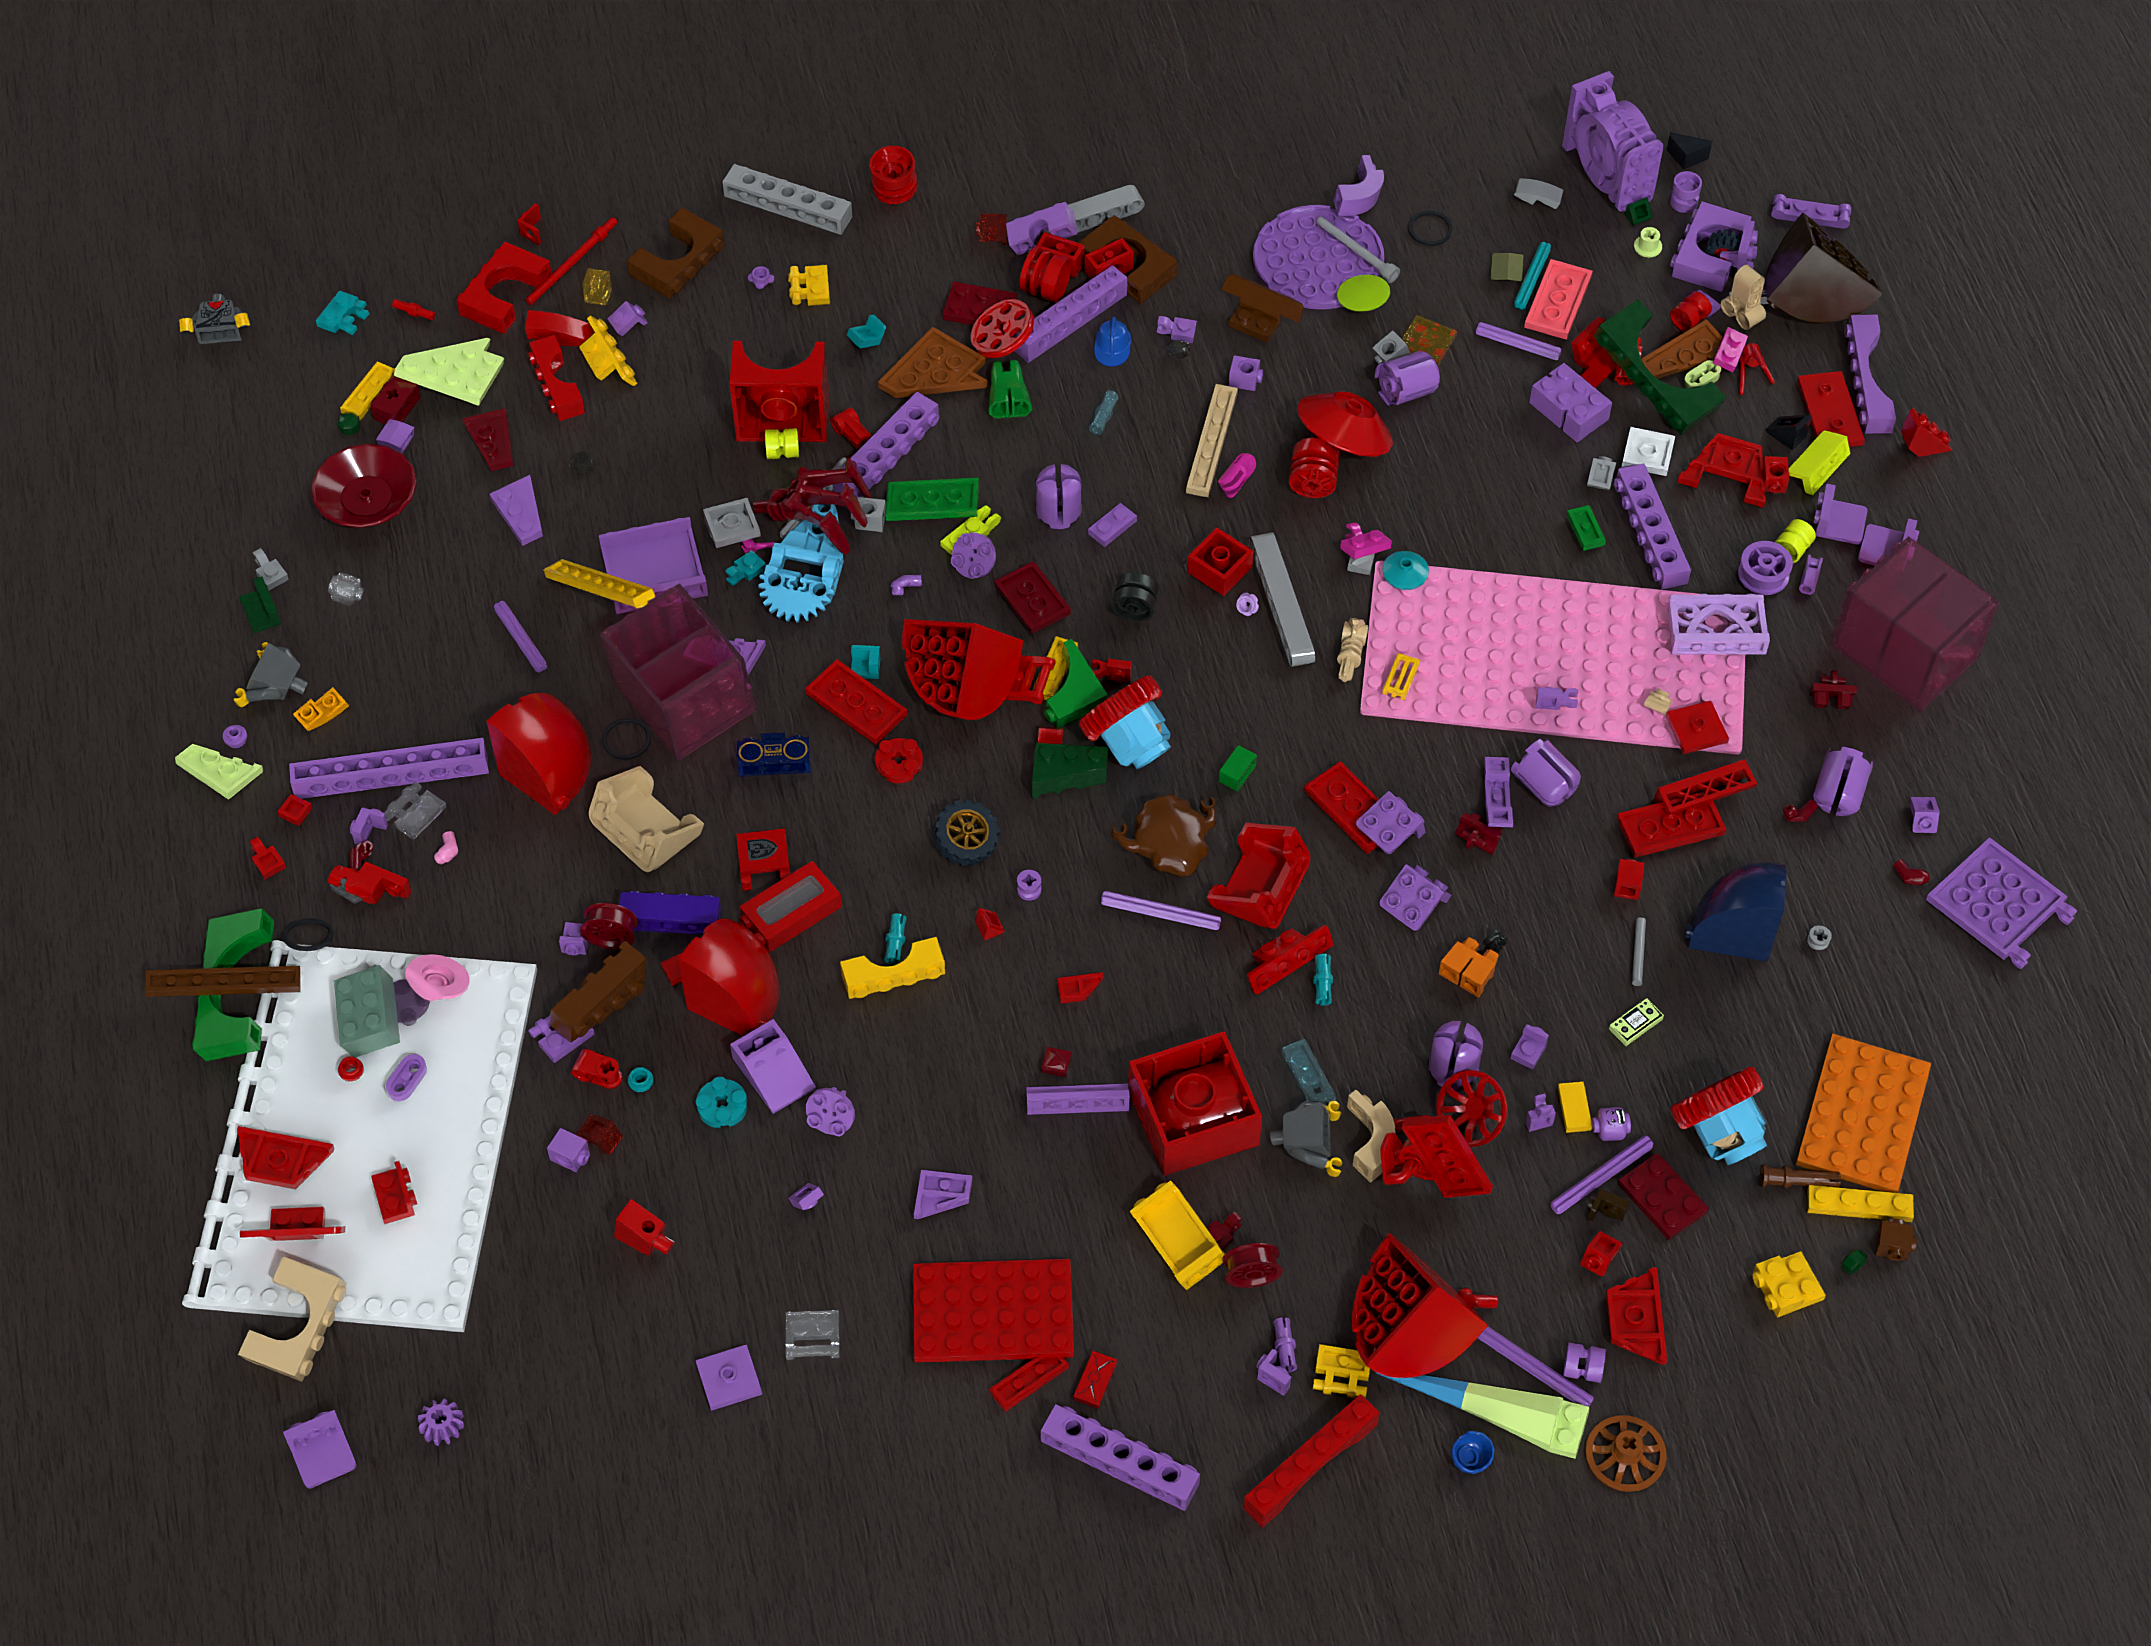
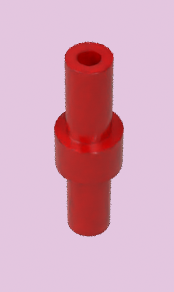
M394 299L392 303L393 308L405 311L410 316H420L432 321L435 319V312L421 308L419 304L413 302L409 304Z

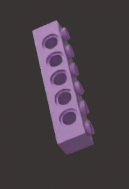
M1113 265L1034 318V327L1029 338L1015 352L1028 363L1124 298L1127 295V277ZM1021 331L1014 334L1013 338L1017 337Z
M916 392L851 457V460L856 462L857 468L868 489L874 484L879 483L883 475L889 469L894 468L897 461L910 451L911 446L917 440H921L931 426L933 427L937 424L939 408L936 402ZM845 483L834 484L833 491L841 493ZM847 483L849 487L853 488L857 499L858 497H863L854 483Z
M1645 463L1618 469L1617 478L1614 479V486L1616 491L1621 494L1622 506L1629 513L1631 526L1636 529L1638 543L1645 550L1646 562L1652 566L1654 580L1658 581L1661 590L1688 584L1691 573L1690 566Z
M1055 1404L1041 1429V1442L1183 1511H1186L1199 1486L1200 1473L1194 1467L1188 1464L1181 1465L1173 1461L1165 1453L1159 1452L1158 1454L1150 1450L1143 1442H1133L1125 1438L1118 1430H1108L1102 1427L1095 1419H1085L1077 1415L1076 1411L1070 1407H1061ZM1070 1429H1076L1080 1433L1077 1435H1070L1067 1433V1431ZM1096 1440L1104 1443L1100 1447H1094L1093 1445H1091V1443ZM1118 1452H1124L1128 1456L1126 1458L1120 1459L1117 1458L1115 1454ZM1141 1464H1149L1152 1468L1142 1470L1139 1466ZM1171 1475L1174 1476L1176 1480L1173 1482H1167L1163 1479V1477Z

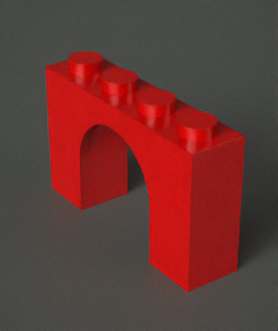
M504 242L500 248L496 249L488 263L483 265L479 274L470 281L465 291L459 294L456 300L459 315L505 334L516 320L514 305L492 296L489 291L494 285L505 280H518L537 288L552 274L550 261Z

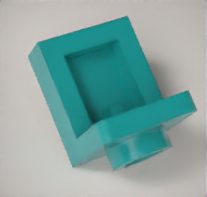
M869 315L866 325L849 328L847 336L860 349L880 345L886 326L875 315Z

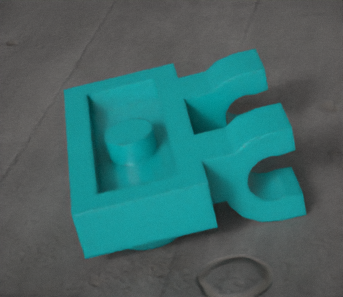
M339 291L315 320L317 327L333 333L341 329L353 335L357 330V326L352 324L354 317L350 315L354 314L365 320L369 315V311L364 309L367 304L356 296Z

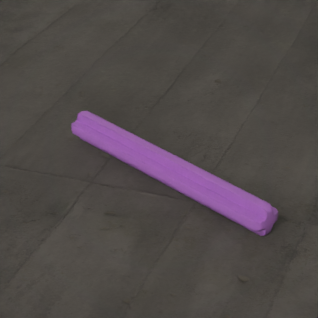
M1104 891L1101 897V904L1212 930H1219L1221 925V917L1110 891Z
M1642 1136L1554 1199L1550 1205L1551 1209L1556 1214L1563 1213L1651 1150L1653 1147L1652 1140L1648 1136Z
M1489 1326L1478 1337V1339L1573 1403L1588 1407L1592 1404L1593 1396Z

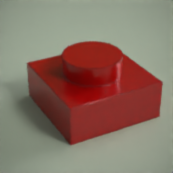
M290 794L277 813L280 818L300 826L313 808L310 802Z

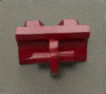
M1831 670L1830 677L1822 676L1821 683H1813L1809 696H1813L1815 708H1827L1829 697L1837 698V709L1848 710L1851 707L1853 697L1857 693V686L1845 685L1846 678L1838 677L1837 670Z
M1464 813L1460 818L1455 835L1467 841L1466 847L1468 849L1477 846L1493 855L1500 841L1502 828L1487 826L1482 823L1481 816L1475 813L1471 815Z

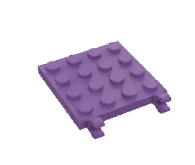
M1990 837L1936 886L1926 898L1929 903L2000 958L2005 960L2009 956L2013 964L2019 969H2022L2028 963L2027 959L2031 956L2026 950L2019 947L2020 944L2054 912L2057 913L2061 922L2066 925L2074 920L2073 915L2077 912L2074 907L2065 903L2068 896Z

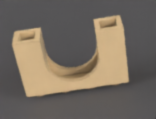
M283 1256L272 1281L281 1288L306 1297L310 1305L309 1322L299 1335L289 1340H275L249 1330L238 1355L249 1362L302 1382L312 1369V1359L316 1351H319L323 1345V1335L327 1326H331L334 1321V1311L338 1302H341L345 1297L347 1283L337 1276Z

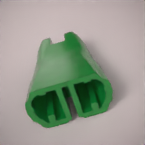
M1001 360L994 361L991 369L989 414L995 419L1028 416L1032 411V404L1019 362L1017 360H1010L1009 371L1003 372Z

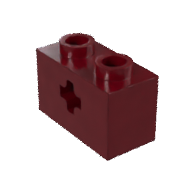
M393 376L390 381L385 383L381 393L371 403L374 420L385 425L389 419L403 422L421 399L418 384Z

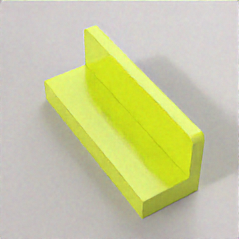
M1823 431L1789 468V476L1803 480L1805 493L1813 495L1850 455L1847 436Z

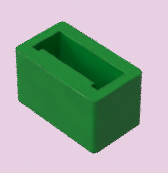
M1238 745L1220 769L1219 783L1238 792L1255 769L1257 754Z

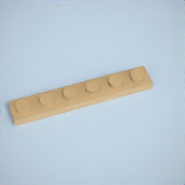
M1219 384L1215 385L1186 487L1187 494L1209 497L1238 388Z

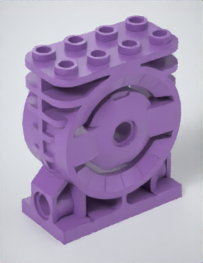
M1608 71L1572 85L1562 146L1566 151L1574 148L1578 150L1581 163L1590 180L1599 190L1609 194V199L1622 212L1626 211L1627 204L1648 197L1649 202L1652 200L1663 152V144L1660 140H1656V135L1651 131L1645 117L1634 104L1626 100L1616 101L1614 91L1612 90L1614 76Z

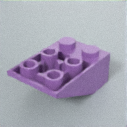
M774 1019L730 1044L734 1062L773 1114L816 1089L794 1048Z

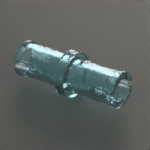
M1106 391L1101 404L1095 409L1096 415L1089 426L1090 431L1094 434H1101L1107 421L1113 415L1112 410L1119 398L1118 394L1113 391Z

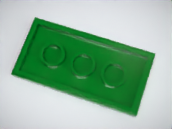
M979 477L888 482L886 521L977 517Z

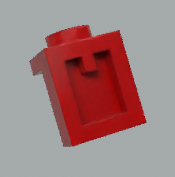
M1599 1231L1587 1246L1580 1263L1581 1266L1603 1277L1610 1262L1618 1254L1623 1243Z

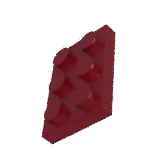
M953 281L943 312V320L974 326L976 320L985 310L1004 300H1017L1018 293ZM1011 308L1007 309L1004 314L1010 312ZM992 320L987 321L984 326L989 325Z
M1034 561L994 581V587L1030 634L1071 614V608Z
M1659 1153L1653 1155L1618 1181L1619 1187L1668 1241L1708 1213L1709 1208Z

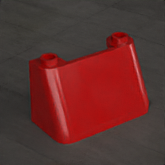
M1245 823L1237 838L1243 855L1226 888L1224 885L1215 884L1210 889L1207 900L1217 910L1263 928L1276 929L1280 925L1309 867L1310 853L1296 827Z

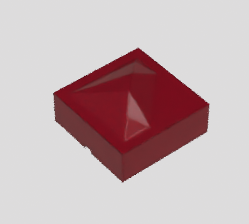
M1047 1047L1041 1073L1066 1078L1072 1052Z

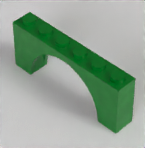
M262 908L209 919L208 930L206 931V948L203 954V969L233 968L249 951L265 943L272 942L274 920ZM221 995L198 996L199 1005L195 1019V1037L192 1045L193 1050L205 1061L260 1051L262 1028L250 1017L235 1018L225 1015L221 1006Z

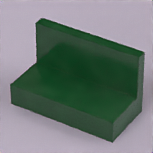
M262 576L253 579L256 591L239 596L254 634L281 624L277 609Z

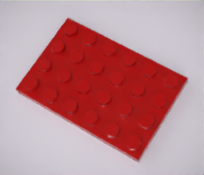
M1070 1259L913 1264L915 1363L1034 1359L1036 1357L1047 1359L1057 1358L1056 1356L1074 1358Z

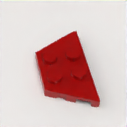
M237 1127L244 1176L248 1181L296 1190L335 1149L331 1143L246 1127Z
M1653 1267L1648 1270V1273L1638 1278L1633 1277L1623 1285H1616L1606 1291L1610 1343L1661 1365H1666L1667 1353L1657 1267Z

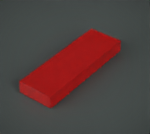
M1062 1356L1047 1359L1036 1357L989 1388V1393L1006 1412L1069 1369V1364Z

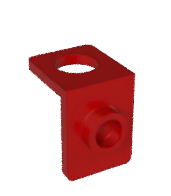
M535 203L517 221L520 235L540 245V233L534 225L541 219L539 205ZM530 230L535 237L531 236L528 231Z

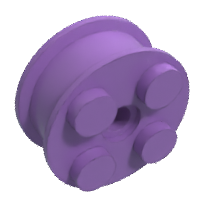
M1758 541L1752 543L1742 553L1741 563L1738 568L1739 580L1745 588L1756 595L1776 594L1782 591L1788 584L1789 574L1793 567L1792 557L1783 546L1775 542Z

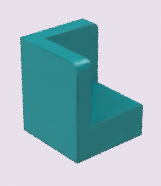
M852 645L851 669L863 678L879 679L880 646Z

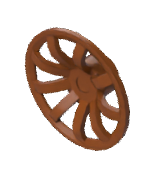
M1618 1415L1601 1421L1591 1431L1586 1443L1585 1453L1590 1470L1603 1484L1618 1491L1634 1492L1648 1488L1659 1479L1665 1468L1667 1456L1663 1439L1653 1426L1637 1417ZM1619 1422L1620 1434L1618 1436H1614L1605 1428L1610 1424ZM1627 1422L1635 1423L1642 1428L1638 1433L1627 1430ZM1648 1431L1655 1438L1656 1445H1643L1642 1439ZM1599 1432L1606 1440L1612 1443L1607 1446L1593 1445L1595 1437ZM1660 1451L1659 1465L1651 1463L1643 1453H1656ZM1593 1453H1612L1605 1462L1596 1466ZM1617 1461L1620 1464L1615 1481H1612L1601 1472L1611 1467ZM1637 1462L1654 1472V1474L1643 1481ZM1626 1465H1630L1636 1484H1621Z

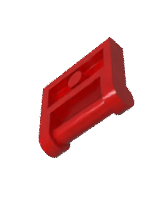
M1021 655L1014 684L1005 700L1031 701L1034 704H1042L1044 699L1043 692L1050 671L1054 669L1055 660L1050 657ZM1040 667L1041 671L1035 689L1032 691L1030 687L1036 669Z

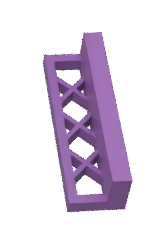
M1128 1084L1026 1087L1027 1115L1129 1111L1130 1095Z

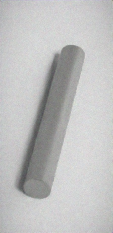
M1641 917L1636 919L1632 977V984L1634 986H1641L1643 978L1646 919Z

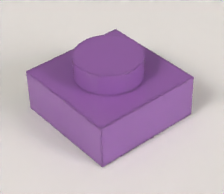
M807 1183L788 1199L794 1207L805 1210L815 1206L818 1199L824 1194L818 1186Z

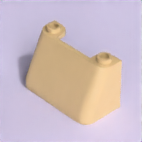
M638 766L597 783L589 808V818L592 824L639 868L645 872H650L659 868L701 834L704 823L693 814L684 816L681 821L677 819L651 795L654 786L653 778L646 770Z

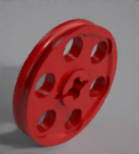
M1009 299L998 302L985 310L976 320L971 331V342L979 354L984 357L999 358L1017 350L1029 338L1034 327V315L1029 307L1020 300ZM1011 308L1010 312L1004 314L1007 309ZM1026 314L1024 318L1018 320L1021 315ZM992 320L989 325L984 326L987 321ZM1021 331L1017 337L1013 338L1014 334ZM987 337L984 342L980 343L983 338ZM1002 343L1000 347L994 349L997 344Z

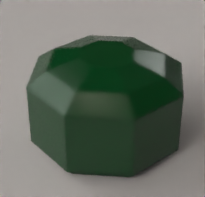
M354 413L342 414L338 417L337 425L339 431L344 435L355 434L360 430L359 417Z
M1861 1249L1853 1250L1843 1259L1841 1267L1848 1274H1854L1866 1263L1868 1256Z

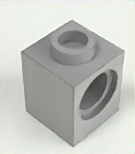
M1391 331L1373 347L1376 355L1374 359L1378 365L1411 354L1407 344L1394 331Z
M858 497L868 523L865 528L862 527L851 513V519L855 520V529L883 532L886 518L885 500Z

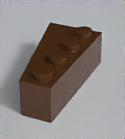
M625 941L619 946L621 951L614 958L609 955L603 961L604 966L596 975L591 972L585 978L579 990L574 988L551 1009L550 1026L572 1043L578 1037L585 1036L589 1029L596 1024L604 1022L608 1015L615 1010H620L627 1001L633 997H638L645 988L647 958Z

